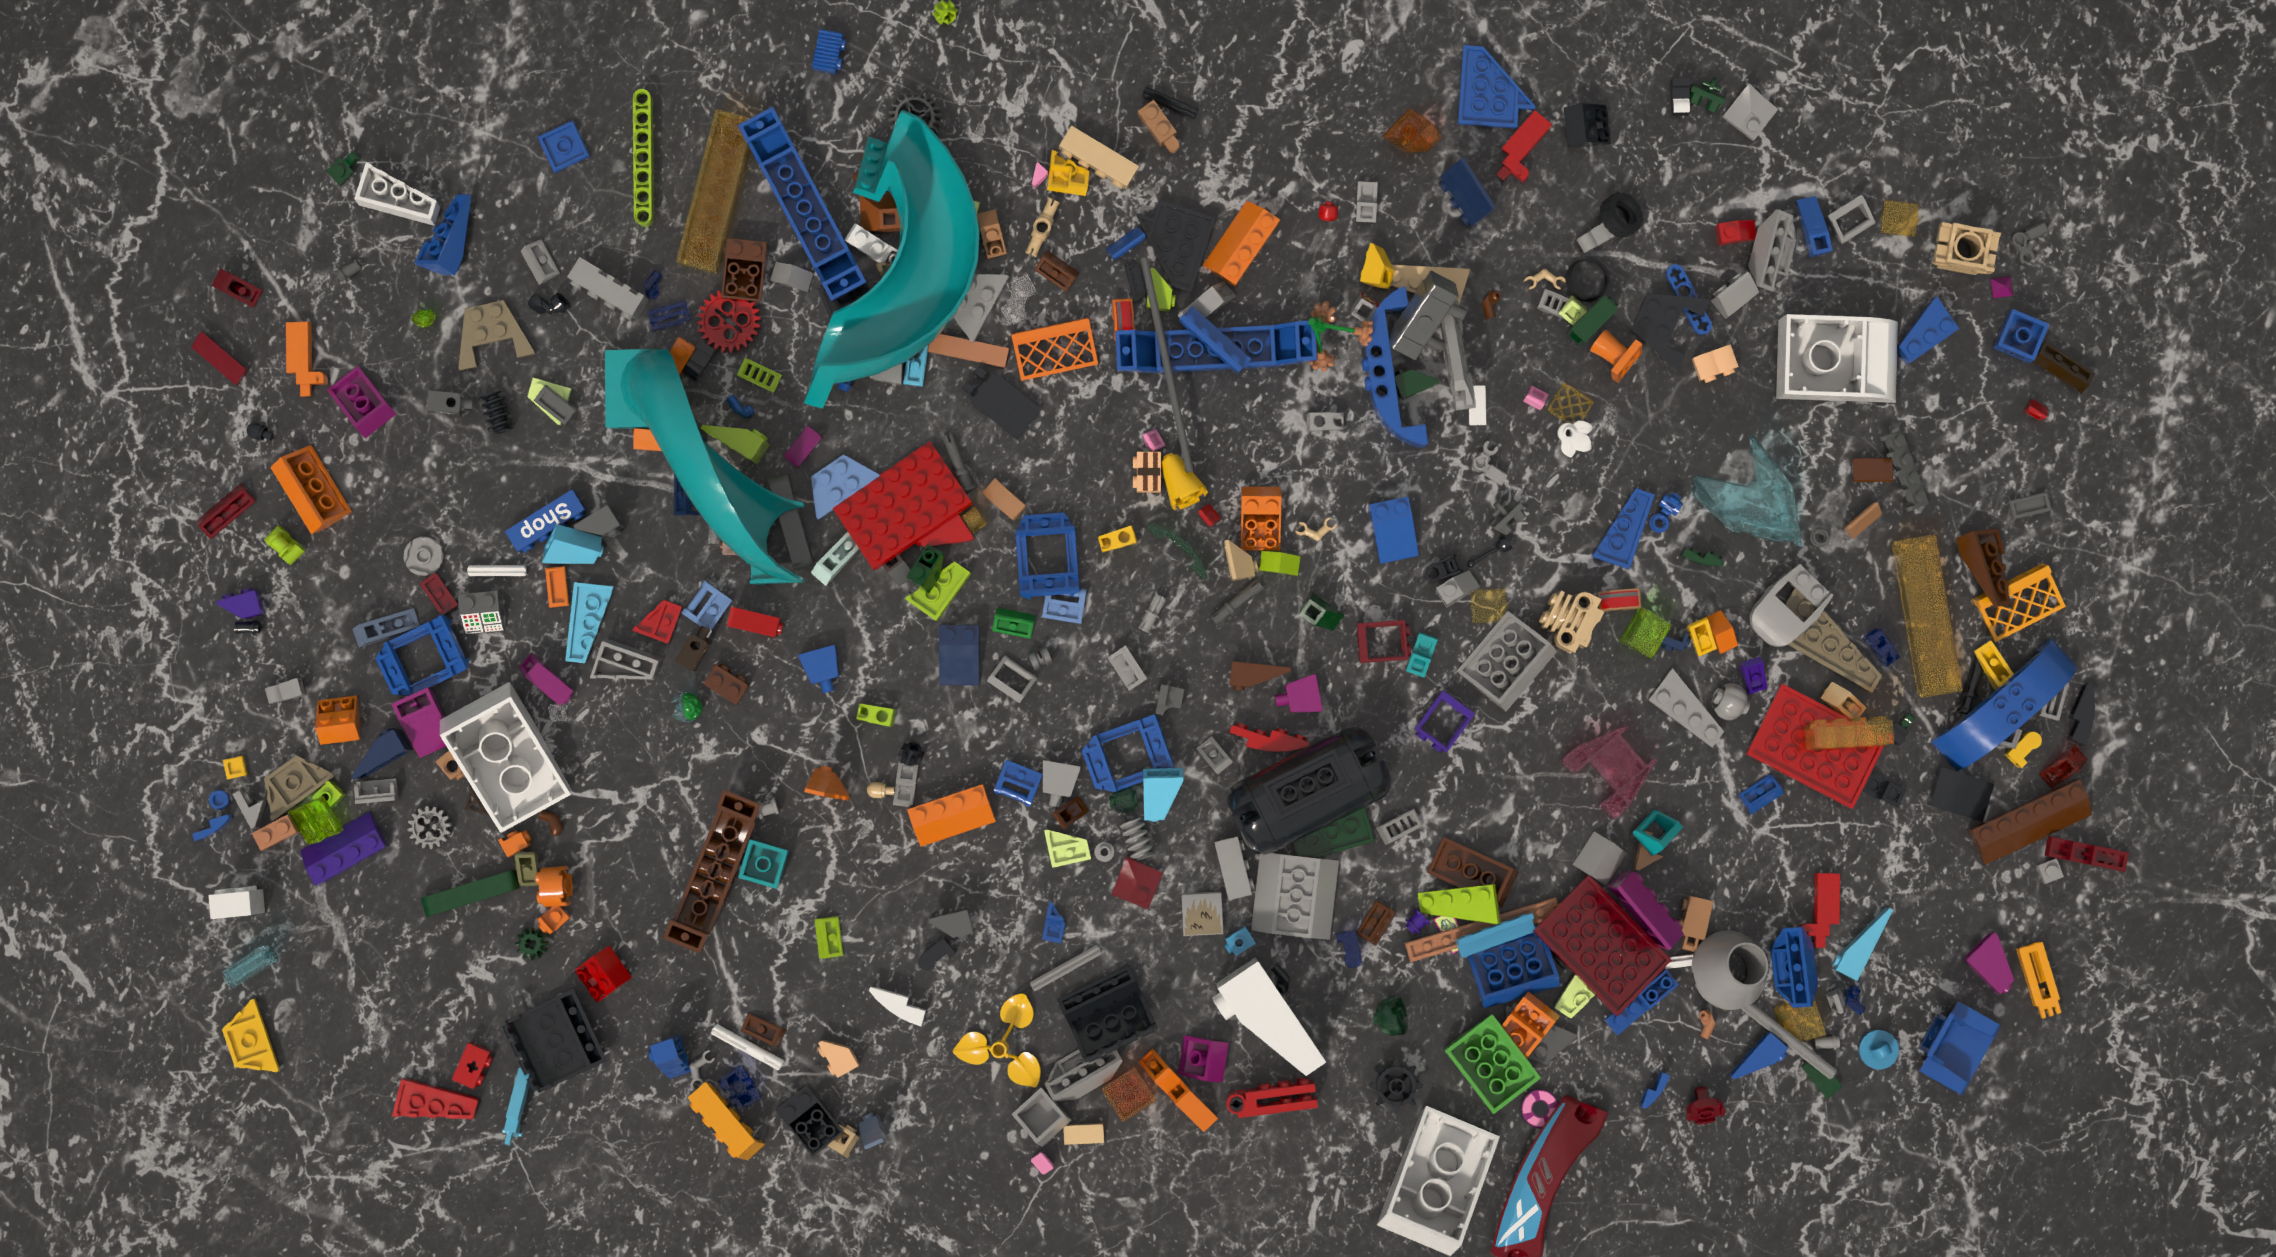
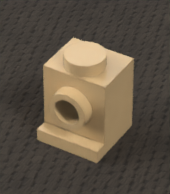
M840 1125L844 1132L827 1146L848 1158L859 1136L855 1134L857 1130L849 1125H846V1127Z

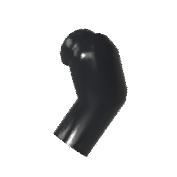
M1277 964L1271 971L1277 976L1276 989L1280 994H1284L1289 989L1290 977Z

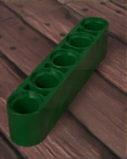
M510 870L422 897L421 901L425 915L429 917L517 890L519 885L514 870Z

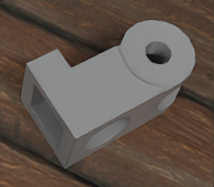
M1601 223L1578 238L1577 242L1583 252L1587 253L1615 236L1608 232V229Z
M1317 412L1306 414L1307 432L1343 430L1344 413Z
M295 678L279 683V685L265 688L269 704L306 696L302 678Z

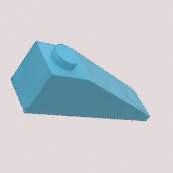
M1885 907L1840 954L1835 956L1832 962L1835 971L1858 981L1893 909Z

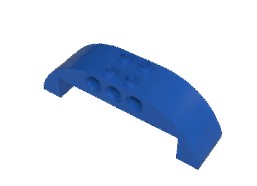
M1401 287L1383 300L1370 320L1373 321L1371 326L1373 331L1369 334L1372 336V340L1368 342V346H1364V358L1361 360L1363 372H1367L1364 384L1365 390L1370 393L1372 406L1382 425L1400 441L1411 446L1424 448L1428 445L1425 424L1401 427L1386 314L1402 312L1408 305L1406 287ZM1372 349L1378 350L1379 353H1380V356H1379V357H1374V356L1371 354V350H1372ZM1380 369L1383 376H1376L1373 370ZM1376 389H1384L1385 396H1379Z
M2049 638L2035 650L2038 653L1956 725L1951 729L1945 728L1931 740V743L1956 771L1971 765L1997 747L2043 708L2071 680L2077 670V666L2052 638Z

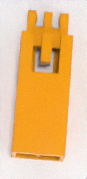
M2039 941L2016 948L2033 1006L2038 1007L2041 1019L2046 1018L2044 1010H2047L2049 1017L2054 1015L2052 1007H2054L2056 1014H2060L2061 1009L2058 1002L2060 997L2043 942ZM2046 981L2049 995H2046L2045 988L2039 989L2038 984Z

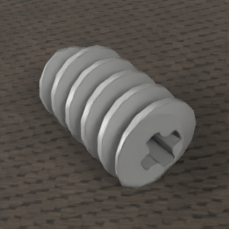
M1142 817L1125 822L1120 826V828L1127 829L1123 833V836H1129L1125 843L1132 844L1128 851L1135 852L1130 857L1137 859V861L1155 855V852H1149L1153 845L1146 844L1150 837L1143 836L1148 831L1147 829H1141L1145 822H1139L1138 820Z

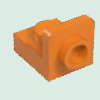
M561 906L551 907L544 915L537 919L539 922L538 926L544 933L553 934L571 917Z

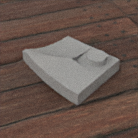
M1748 84L1722 118L1754 141L1777 112L1778 108L1765 99L1752 85Z

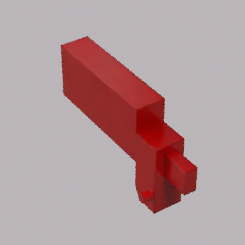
M1534 110L1502 147V151L1508 156L1502 162L1503 167L1496 176L1503 182L1510 174L1514 175L1523 184L1529 177L1528 169L1521 162L1552 128V124Z
M1814 873V923H1802L1799 925V927L1805 929L1808 936H1814L1815 948H1825L1826 936H1830V924H1839L1840 920L1839 873Z

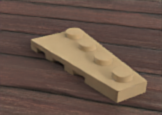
M1392 265L1395 271L1390 287L1396 289L1406 287V292L1415 294L1429 272L1434 271L1456 284L1459 295L1457 300L1460 304L1470 269Z

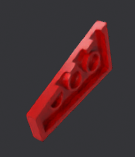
M402 1078L392 1117L474 1119L480 1098Z

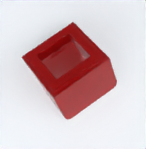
M2031 399L2024 412L2041 421L2046 419L2048 408Z
M1207 504L1198 511V515L1209 527H1212L1221 519L1210 504Z

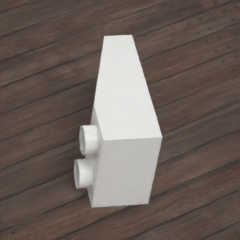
M510 682L440 720V736L500 833L571 795L567 780Z
M1256 957L1216 983L1220 992L1213 996L1212 999L1225 1020L1236 1015L1244 1026L1306 1076L1326 1063Z
M1425 1106L1419 1115L1377 1225L1451 1256L1462 1245L1500 1136Z

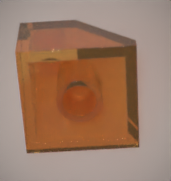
M1409 108L1383 135V138L1405 153L1429 151L1442 136L1432 122Z

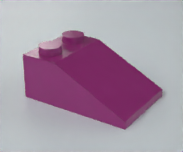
M359 366L355 367L327 389L353 426L364 438H367L396 415L386 399Z

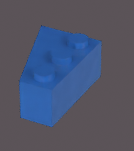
M1937 296L1930 300L1926 308L1897 345V353L1906 365L1959 329Z
M680 1034L656 1041L650 1045L648 1054L651 1062L654 1061L655 1065L668 1079L691 1072Z

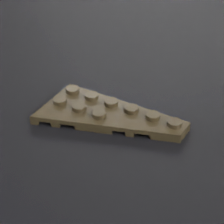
M1793 588L1785 602V605L1803 622L1816 610L1795 588ZM1825 611L1821 613L1807 631L1788 645L1870 693L1874 691L1882 677Z

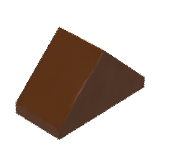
M1077 795L1052 814L1061 827L1066 829L1088 813L1089 810Z

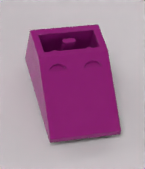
M427 687L391 704L419 758L446 747L440 736V720L445 715L432 688Z

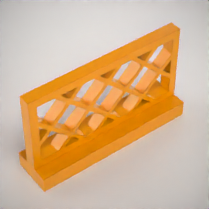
M2042 563L2008 580L2009 596L2015 598L2012 609L2003 606L1998 607L1994 618L1988 617L1985 608L1993 605L1985 593L1972 599L1975 606L1978 607L1994 642L2066 607L2051 576L2052 571L2049 565ZM2047 578L2049 582L2047 591L2037 589L2040 581ZM2025 588L2033 589L2029 600L2020 598L2022 590ZM2036 591L2045 593L2042 605L2033 602ZM2049 595L2056 597L2058 605L2052 608L2046 606ZM2019 600L2028 602L2024 614L2015 611ZM2032 604L2041 607L2039 614L2035 617L2028 615ZM2001 609L2011 611L2007 623L1998 620ZM2014 613L2023 615L2021 624L2017 626L2011 624ZM1997 622L2006 625L2003 633L1996 635L1994 631Z

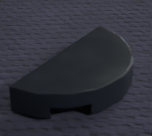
M1132 264L1124 265L1133 303L1139 302L1147 293L1143 270Z

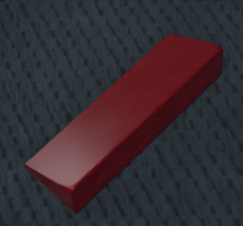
M202 331L191 346L192 349L236 386L249 372L247 368Z
M239 484L197 519L196 524L212 539L255 503L256 500L242 484Z

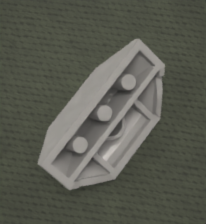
M1776 209L1758 228L1748 265L1756 285L1771 292H1774L1776 287L1787 278L1797 240L1793 215Z
M1078 1049L1055 1063L1044 1085L1054 1102L1076 1100L1111 1080L1121 1065L1122 1059L1118 1051L1115 1050L1107 1055L1103 1054L1101 1058L1090 1063L1089 1061L1085 1063Z

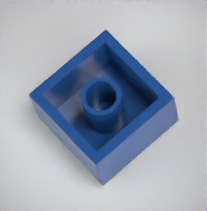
M2012 309L2006 313L1992 348L2027 363L2033 362L2049 324Z

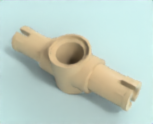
M1051 198L1047 199L1048 201L1042 214H1039L1038 219L1034 222L1033 231L1030 235L1032 238L1025 251L1028 255L1032 252L1033 257H1037L1042 243L1046 241L1047 236L1051 233V226L1054 222L1053 217L1060 204L1056 200L1053 203ZM1040 223H1045L1048 229L1045 232H1039L1037 226Z

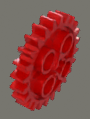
M719 290L717 291V297L710 294L711 301L704 299L706 307H699L703 314H697L699 318H702L701 321L697 322V325L702 326L698 332L705 333L702 339H709L708 346L715 344L714 349L716 351L721 347L723 353H725L727 348H729L730 353H733L735 347L739 352L741 351V345L748 348V340L754 343L752 335H759L755 328H761L759 324H756L757 321L761 320V317L756 316L760 310L753 309L756 305L755 302L749 303L750 300L721 298ZM727 302L733 304L730 312L723 311V306ZM715 310H720L729 319L733 317L732 321L738 327H740L743 330V332H738L729 323L725 325L727 322L720 315H718L715 312ZM741 315L748 316V321L744 325L738 323V318ZM714 317L720 318V324L717 327L710 325V321ZM728 330L735 331V337L731 340L725 338Z

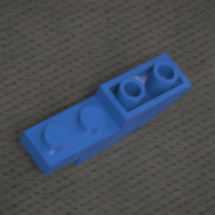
M1665 969L1651 981L1619 1016L1611 1013L1604 1021L1615 1035H1619L1679 984L1669 971Z

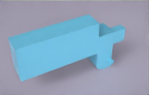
M521 1068L518 1069L506 1114L507 1120L502 1130V1133H506L504 1144L508 1146L511 1145L512 1137H522L523 1134L520 1133V1121L530 1087L526 1079L531 1076L530 1074L524 1076Z

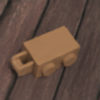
M1153 100L1138 110L1139 118L1159 146L1165 145L1169 152H1177L1179 149V142L1175 138L1177 131L1156 102Z
M1687 895V899H1683L1681 905L1683 916L1678 919L1679 923L1683 926L1681 931L1684 933L1681 949L1695 952L1699 939L1705 940L1714 901ZM1688 936L1694 938L1693 943L1687 942Z

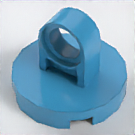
M1875 1029L1862 1036L1858 1053L1865 1065L1873 1069L1882 1070L1895 1063L1899 1054V1046L1892 1034L1884 1030Z

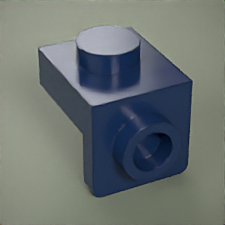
M1687 631L1683 632L1680 641L1661 635L1658 643L1662 644V649L1673 652L1675 649L1681 652L1684 648L1687 649L1690 644V633Z

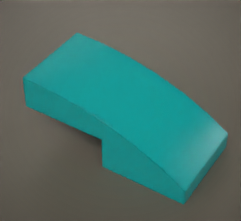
M1419 632L1406 668L1407 672L1425 678L1438 638Z

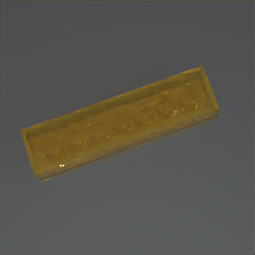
M718 109L715 110L676 263L680 266L717 275L750 150L738 125L750 119L749 117Z
M1936 534L1894 541L1892 546L1918 698L1963 691Z

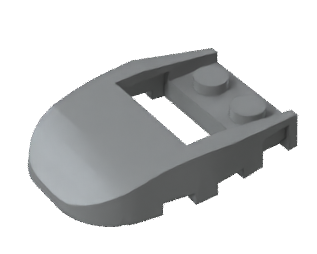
M1796 564L1794 569L1782 575L1764 591L1760 600L1755 603L1750 613L1751 627L1771 646L1784 647L1789 645L1807 631L1819 618L1833 597V594L1821 585L1801 564ZM1787 582L1816 608L1804 622L1775 596Z

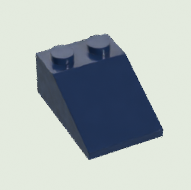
M939 625V685H979L980 626Z
M388 728L379 733L381 737L374 741L352 774L351 778L353 780H362L413 750L401 729Z

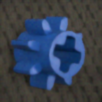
M1672 492L1671 495L1666 493L1659 503V506L1662 507L1660 512L1666 516H1670L1671 513L1676 516L1683 505L1679 501L1681 496L1675 492Z

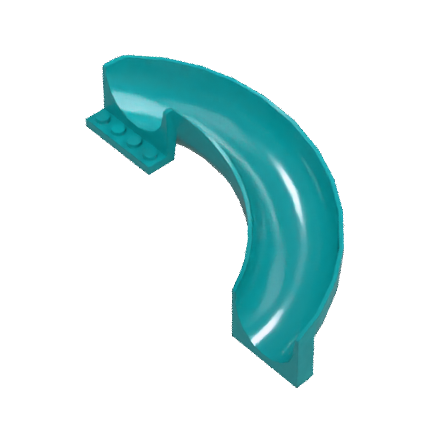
M900 111L887 143L868 137L853 191L855 194L878 202L886 191L891 193L897 207L900 222V239L897 255L889 270L868 293L850 305L833 312L817 350L804 404L823 409L834 383L848 382L877 375L909 360L932 343L948 326L970 289L978 263L979 226L972 195L964 175L947 147L920 117L907 111Z
M668 349L605 350V428L650 429L694 507L719 539L741 559L751 565L750 584L805 583L804 578L779 565L767 551L769 529L775 520L786 511L803 508L804 503L781 497L760 486L741 473L703 441L677 367Z

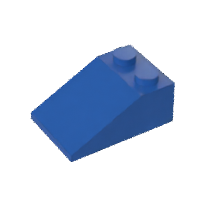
M1403 497L1368 505L1380 564L1419 556L1409 498Z

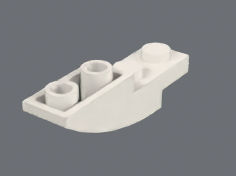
M857 224L853 225L844 240L877 263H893L898 252L897 249L886 244Z

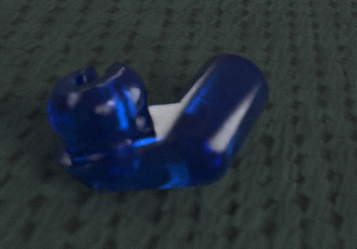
M1851 986L1846 993V1003L1860 1016L1866 1010L1858 1002L1861 990L1858 986Z

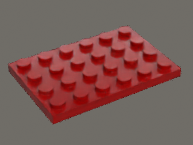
M929 441L832 509L875 571L973 503Z
M1780 684L1746 755L1853 809L1888 738L1798 691Z

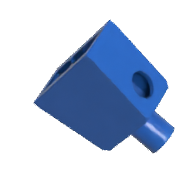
M836 645L798 655L811 684L820 683L823 694L834 691L831 679L840 677Z

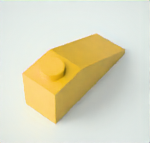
M1991 640L1974 651L1994 690L2013 675V672Z

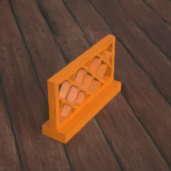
M1088 317L1011 334L1021 381L1098 365ZM1087 330L1089 339L1085 345L1075 340L1079 332ZM1075 333V335L1073 336V338H1072L1071 336H1069L1068 334ZM1065 335L1071 339L1065 349L1056 344L1059 336ZM1045 339L1052 343L1046 353L1036 348L1040 340ZM1037 341L1034 346L1030 344V342ZM1073 341L1083 347L1077 357L1067 351ZM1089 342H1090L1091 349H1089L1088 347H1086ZM1027 344L1032 347L1027 357L1019 353L1018 345ZM1054 345L1064 351L1058 361L1048 355ZM1034 349L1044 355L1039 365L1029 360ZM1084 349L1092 353L1094 361L1085 363L1079 359ZM1065 353L1075 358L1071 366L1066 367L1060 363ZM1020 357L1025 359L1023 364L1021 363ZM1046 357L1056 363L1052 370L1046 371L1040 367ZM1027 361L1037 367L1033 374L1024 376L1023 366ZM1057 365H1060L1061 367H1063V368L1055 369V368L1057 367Z

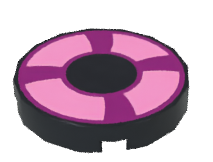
M1538 1088L1531 1090L1521 1100V1116L1530 1126L1541 1129L1559 1104V1101L1553 1093L1546 1089Z

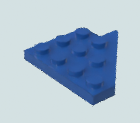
M1463 45L1458 125L1517 129L1518 109L1535 110V105L1483 46Z

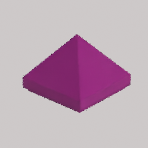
M2010 276L1990 279L1993 298L2013 296Z

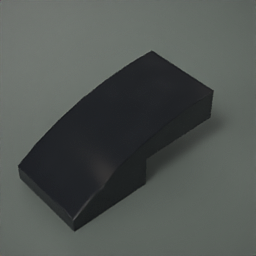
M1871 773L1862 792L1898 808L1906 789Z

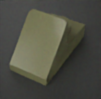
M516 852L514 856L519 886H539L535 880L536 872H539V854L536 852Z

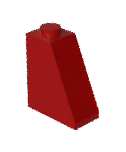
M958 514L916 542L918 546L922 544L925 548L927 544L936 547L971 542L975 539Z
M731 607L727 621L728 627L777 638L778 634L781 635L784 623H781V618Z

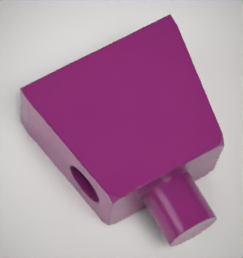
M1316 674L1286 684V693L1275 695L1277 707L1288 705L1290 712L1323 711Z

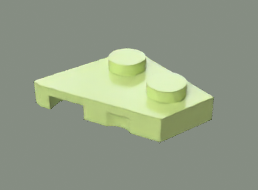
M1044 830L1052 868L1091 859L1087 839Z

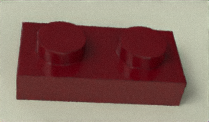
M436 572L419 583L441 615H446L459 606V603Z

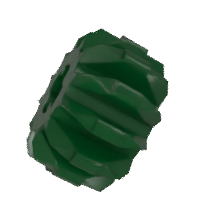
M530 927L529 932L526 928L523 929L524 936L522 934L517 935L521 942H515L516 946L521 945L517 953L524 951L522 958L526 959L529 955L530 961L535 959V955L538 959L542 958L541 952L547 953L548 951L543 947L549 945L548 941H543L548 935L540 936L542 932L540 928L536 933L534 927ZM529 939L536 941L535 948L528 946V943H530Z

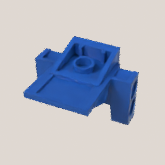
M1958 1001L1948 1017L1936 1015L1918 1049L1927 1053V1058L1919 1072L1963 1096L1990 1044L1997 1036L2001 1025Z

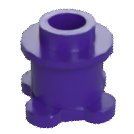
M1415 909V913L1408 920L1405 919L1407 922L1405 926L1411 933L1417 932L1420 934L1419 931L1426 924L1429 925L1430 922Z

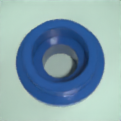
M1656 513L1650 518L1649 526L1654 532L1662 533L1668 529L1669 519L1662 513ZM1657 519L1662 521L1661 527L1656 525Z

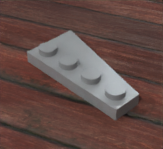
M1671 668L1648 701L1712 748L1724 731L1674 669Z

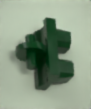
M1713 77L1711 82L1703 80L1702 85L1708 87V89L1693 83L1690 88V103L1699 106L1702 97L1710 99L1706 109L1716 113L1720 105H1724L1726 100L1725 96L1712 91L1720 92L1722 89L1721 86L1716 85L1717 78Z

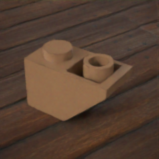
M996 210L976 214L987 258L1007 254Z

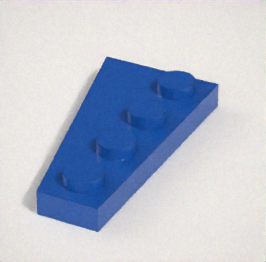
M1635 488L1591 557L1629 570L1655 494Z

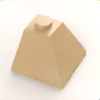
M1225 540L1224 547L1231 581L1255 577V572H1258L1256 560L1252 561V556L1230 540Z

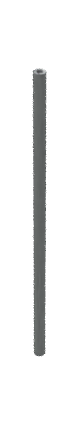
M1148 257L1141 258L1140 261L1185 470L1188 473L1194 471L1149 260Z

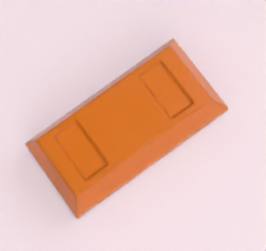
M565 566L545 568L549 608L569 606Z

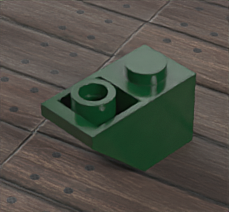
M927 544L906 578L916 587L930 593L940 577L944 553Z
M1314 593L1310 594L1299 612L1300 616L1313 625L1331 631L1336 628L1344 617L1342 612Z

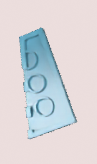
M574 582L565 661L587 662L614 586Z

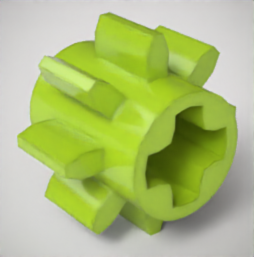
M941 0L934 6L935 12L932 15L940 25L943 22L949 25V23L956 19L958 9L951 0L947 3Z

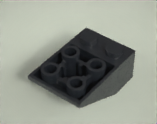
M806 1083L775 1109L812 1157L844 1132L809 1083Z

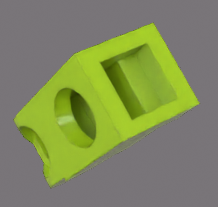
M859 704L856 719L893 727L896 709Z

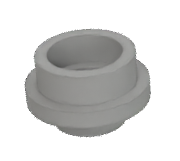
M1101 842L1096 846L1094 853L1099 861L1107 862L1113 858L1114 848L1110 843ZM1106 848L1108 854L1106 856L1101 855V849Z

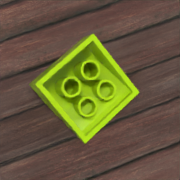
M702 425L701 427L706 433L757 465L770 446L766 442L768 438L755 429L751 432L748 429L710 425Z

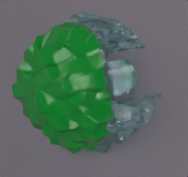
M681 692L671 701V703L679 702V704H676L678 712L672 713L675 720L680 722H693L702 713L703 706L700 699L693 693Z

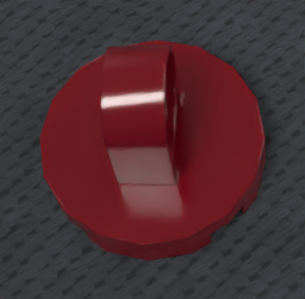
M1706 1086L1695 1087L1696 1101L1685 1109L1687 1121L1694 1120V1123L1699 1125L1715 1122V1117L1719 1115L1722 1118L1726 1113L1723 1101L1709 1098Z

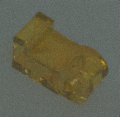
M973 507L961 516L972 534L987 525L976 507Z

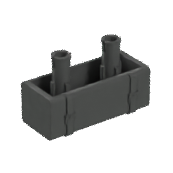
M1434 271L1429 272L1389 332L1391 348L1414 360L1418 358L1426 345L1438 352L1443 350L1446 342L1434 336V332L1447 313L1460 321L1463 320L1467 313V309L1455 304L1459 295L1456 284Z

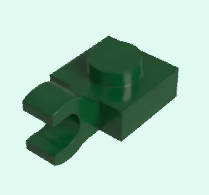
M352 151L345 161L339 157L326 172L342 186L355 173L351 168L361 158Z

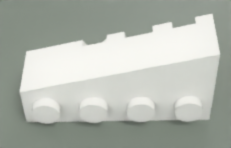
M366 162L355 195V200L359 206L435 226L440 210L436 200Z

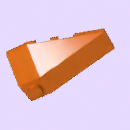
M823 765L820 766V769H814L804 791L823 797L847 801L851 797L837 773L832 772L831 767Z

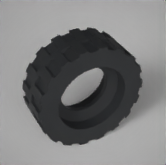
M1617 192L1601 203L1599 212L1604 227L1608 229V232L1614 236L1626 238L1642 227L1644 220L1643 212L1640 209V205L1631 195ZM1616 207L1624 212L1627 223L1619 218Z

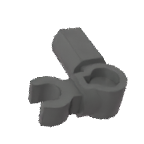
M2043 221L2024 229V233L2017 232L2010 236L2009 242L2015 251H2018V261L2021 264L2025 263L2023 258L2025 254L2029 256L2030 260L2035 258L2034 253L2027 248V240L2032 241L2048 233L2046 224Z

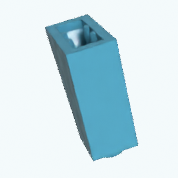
M556 524L544 547L542 562L552 564H594L597 557H601L603 553L602 537Z
M1183 768L1143 769L1144 820L1156 822L1165 819L1183 783Z

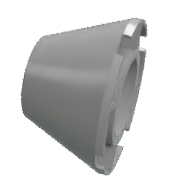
M1725 930L1709 935L1698 945L1692 958L1691 969L1696 982L1695 986L1706 1001L1724 1010H1736L1751 1005L1763 992L1767 980L1768 960L1763 950L1748 936L1740 932ZM1732 951L1739 954L1746 963L1747 977L1744 983L1737 981L1730 972L1729 958Z

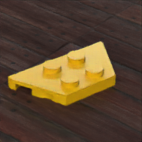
M256 998L251 999L222 1029L234 1066L278 1072L280 1068Z

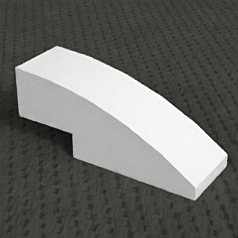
M874 986L870 987V993L886 1009L910 1023L922 1026L926 1009L908 1005L909 996Z

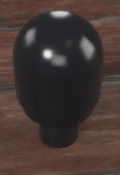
M250 423L246 428L248 436L256 440H272L274 437V433L269 432L267 427L259 423Z

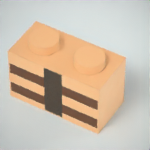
M1137 452V456H1133V468H1137V476H1133V488H1137V493H1161V452Z

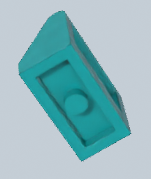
M1652 810L1633 831V835L1654 856L1671 842L1683 826L1679 821L1657 810ZM1654 820L1665 831L1658 839L1644 832Z

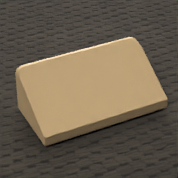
M1103 1123L1067 1124L1063 1128L1064 1145L1104 1143Z

